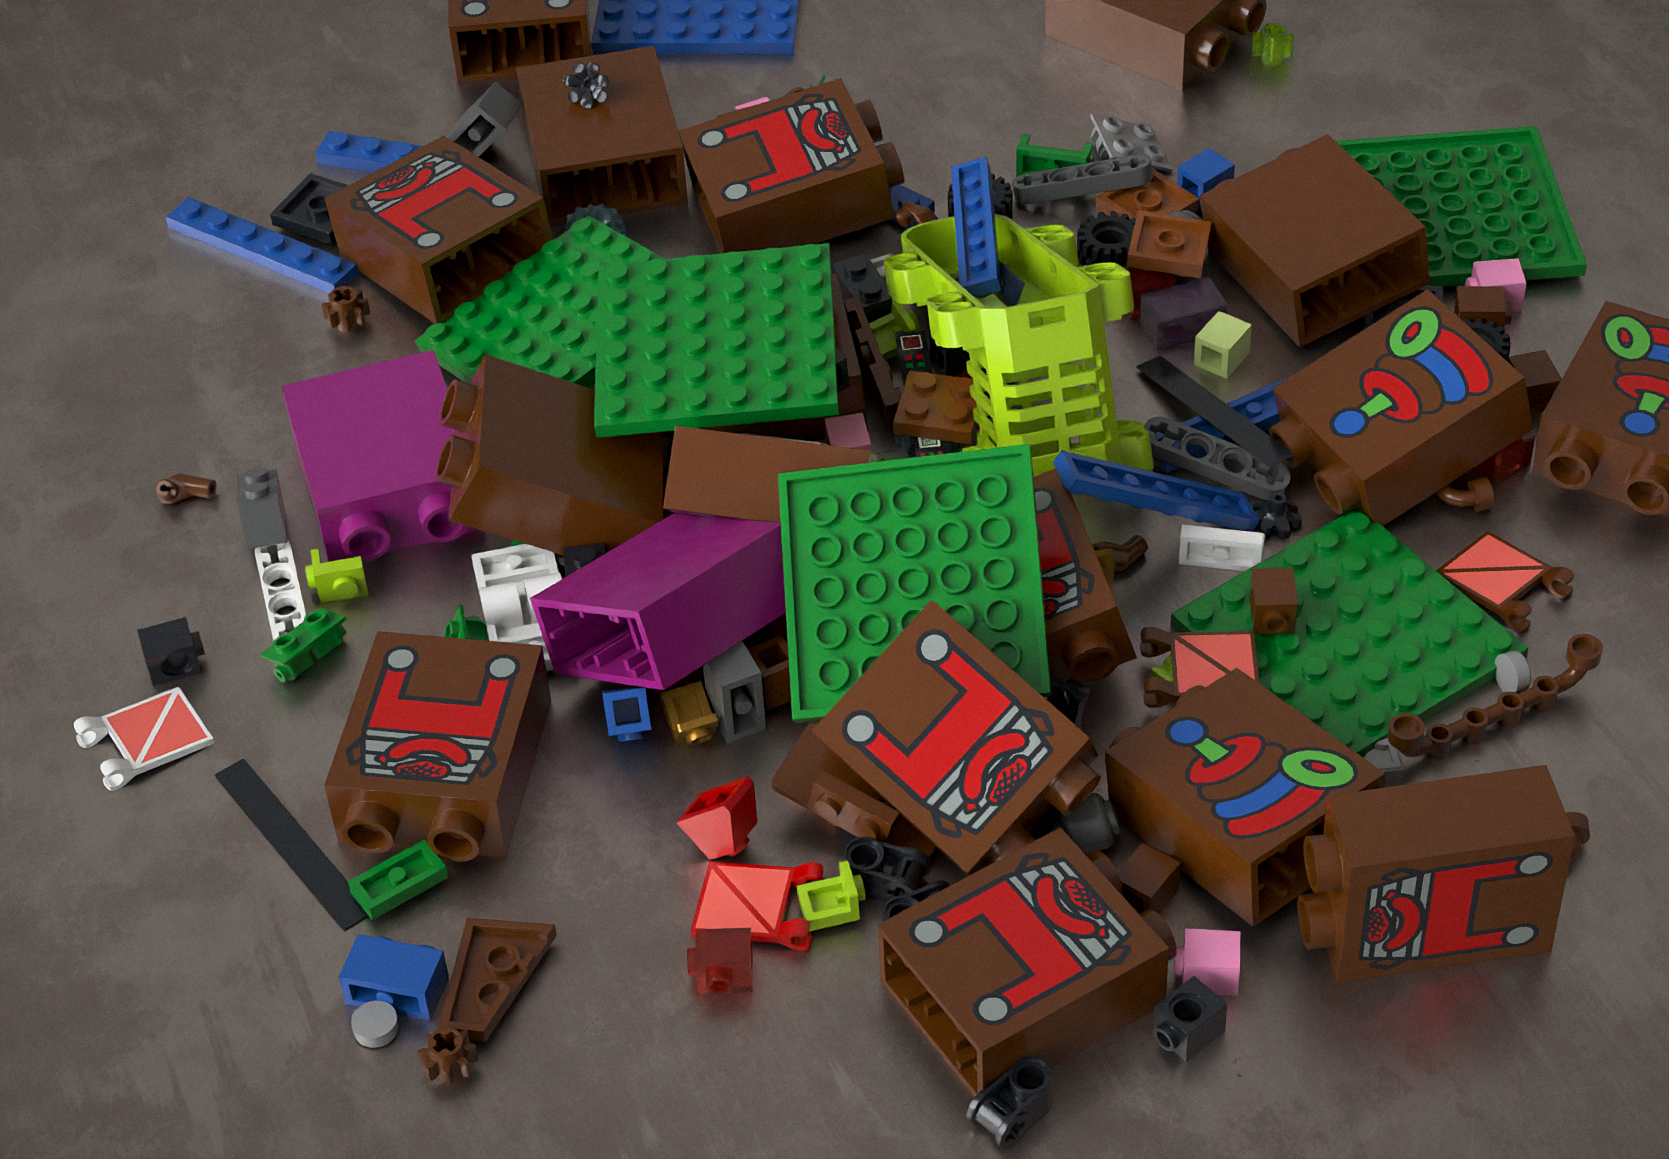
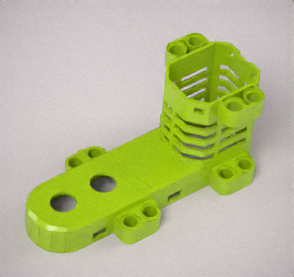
M995 214L999 260L1025 283L1018 304L1007 307L994 294L983 298L972 296L959 284V281L953 279L959 277L955 216L922 223L907 229L901 234L903 253L883 259L888 295L892 298L893 303H917L918 307L927 305L931 336L935 340L936 345L945 348L963 347V350H966L970 355V360L966 362L967 373L973 377L974 384L969 387L971 397L976 401L977 408L973 409L974 420L980 426V431L976 433L978 445L962 448V452L1030 444L1034 477L1055 469L1053 461L1061 450L1151 471L1154 468L1150 433L1144 428V424L1135 420H1116L1104 322L1122 319L1121 315L1134 310L1129 271L1119 264L1111 262L1079 267L1075 233L1063 225H1045L1024 229L1011 218ZM1083 359V363H1066ZM984 367L986 369L987 375L981 370V368ZM1049 375V379L1028 382V379ZM1018 382V385H1007V383ZM987 391L990 394V399L984 394V392ZM1052 399V403L1035 407H1032L1031 404L1033 402ZM1021 405V410L1010 409V407ZM990 415L993 418V423L986 416ZM1078 436L1079 442H1072L1071 437Z

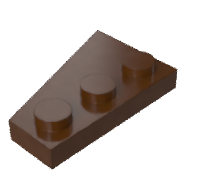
M857 295L843 300L863 380L888 431L893 430V421L902 391L900 387L895 388L893 385L889 364L886 360H883L878 343Z
M467 918L438 1029L449 1025L450 1028H454L459 1032L468 1030L470 1041L486 1042L556 938L555 924Z

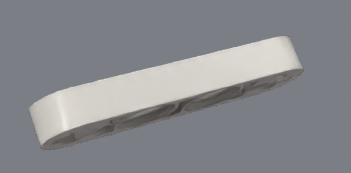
M288 540L287 543L255 548V556L273 640L286 634V630L294 629L303 622L306 616L292 549ZM278 554L280 563L272 564L270 555ZM279 578L290 580L289 583L281 587L270 585ZM285 606L296 607V610L288 615L276 613Z

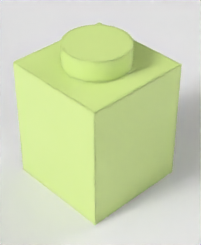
M1218 311L1195 336L1194 365L1227 379L1250 353L1252 324Z

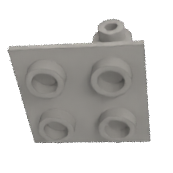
M1091 113L1090 117L1095 126L1092 130L1091 140L1097 148L1101 161L1133 155H1146L1150 157L1152 168L1172 172L1173 169L1152 127L1142 122L1135 124L1122 121L1112 115L1105 117Z

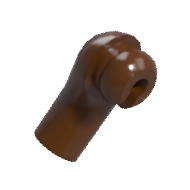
M912 202L901 204V208L894 213L895 220L902 227H908L913 221L922 224L938 219L930 208Z
M179 473L168 479L160 480L155 487V493L158 499L165 504H175L191 496L212 499L215 496L217 484L215 480Z
M1134 535L1123 545L1110 542L1092 544L1094 551L1113 549L1115 554L1114 571L1126 569L1148 550L1146 540L1139 535Z

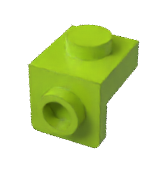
M892 302V312L869 323L883 360H888L898 355L895 333L912 332L919 329V322L911 309L906 310L903 304Z
M319 548L310 550L312 564L305 566L309 589L317 588L320 604L369 595L361 556L322 563Z
M848 860L839 862L840 876L797 885L799 903L804 919L809 921V931L860 920L859 902L866 900L861 875H852Z

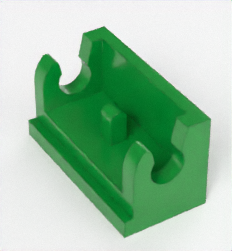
M1023 134L1016 148V177L1031 172L1094 162V155L1091 154L1094 143L1086 142L1083 151L1030 145L1031 135Z

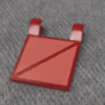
M709 861L690 929L691 936L780 943L794 950H808L812 943V934L809 933V921L795 918L784 922L792 887L797 888V885L824 880L825 878L822 877L824 872L823 865L809 862L797 867Z

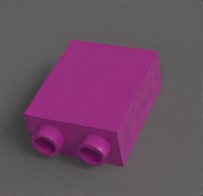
M434 350L282 385L294 443L328 562L361 556L362 562L371 561L387 552L432 541L448 542L460 537L464 533L478 530L449 521L451 486L436 482L435 479L436 467L443 445L450 435H455V430L441 426L439 423L440 411L447 387Z
M674 513L531 597L530 600L555 674L665 690L786 613L781 523Z

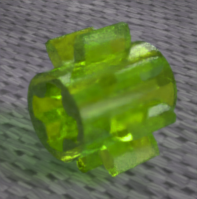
M1279 23L1264 25L1261 28V33H1253L1252 56H1259V61L1266 66L1281 65L1285 61V57H1293L1294 34H1287L1286 27Z

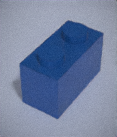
M358 934L339 974L345 1004L360 1007L362 1004L370 1001H384L394 1007L397 1015L431 1021L449 980L443 950H438L424 944L412 945L397 942L384 936L372 937Z

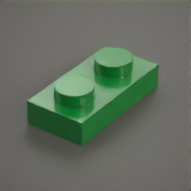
M423 839L349 880L348 885L350 893L368 916L374 920L449 877L446 865Z

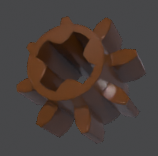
M350 286L335 288L331 293H328L329 302L322 304L324 319H329L330 328L336 327L342 332H352L359 329L365 324L363 316L370 315L368 299L363 298L362 290L356 291V289Z
M445 1025L444 1028L425 1035L428 1048L418 1050L420 1065L426 1069L429 1081L437 1078L439 1081L451 1086L452 1083L471 1076L469 1063L478 1061L476 1045L471 1044L468 1030L459 1032L454 1028H450L449 1025Z

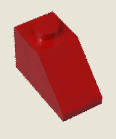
M749 776L699 793L676 822L709 860L725 855L733 857L741 852L749 843L750 839L747 835L758 823L754 782Z

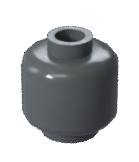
M1092 793L1069 816H1064L1059 812L1060 819L1053 821L1054 830L1061 827L1084 854L1093 850L1101 851L1112 847L1115 843V835L1121 833L1119 819L1112 800L1105 801L1098 793Z

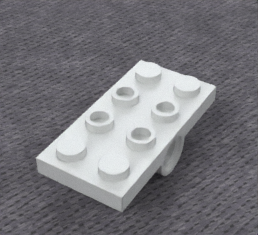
M523 544L471 554L489 641L542 645L546 671L554 670L530 600L534 595L562 579L560 572H558L554 552Z

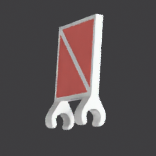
M179 687L102 717L85 716L74 722V729L78 733L76 740L82 748H90L96 745L109 733L125 758L109 759L101 764V771L105 776L103 783L111 791L122 788L134 776L214 744L212 735Z

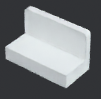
M1182 524L1179 564L1246 571L1262 562L1265 534Z

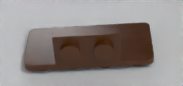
M810 723L774 775L771 783L772 789L857 837H871L896 846L914 848L922 851L930 858L937 847L836 757L812 732L818 723Z

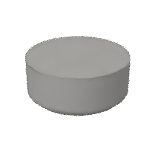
M1518 651L1499 654L1495 659V665L1497 666L1495 677L1503 692L1511 691L1516 693L1527 690L1531 683V670L1526 658Z
M370 1001L362 1004L355 1010L351 1018L355 1039L366 1047L376 1048L390 1043L399 1031L396 1010L392 1005L384 1001Z

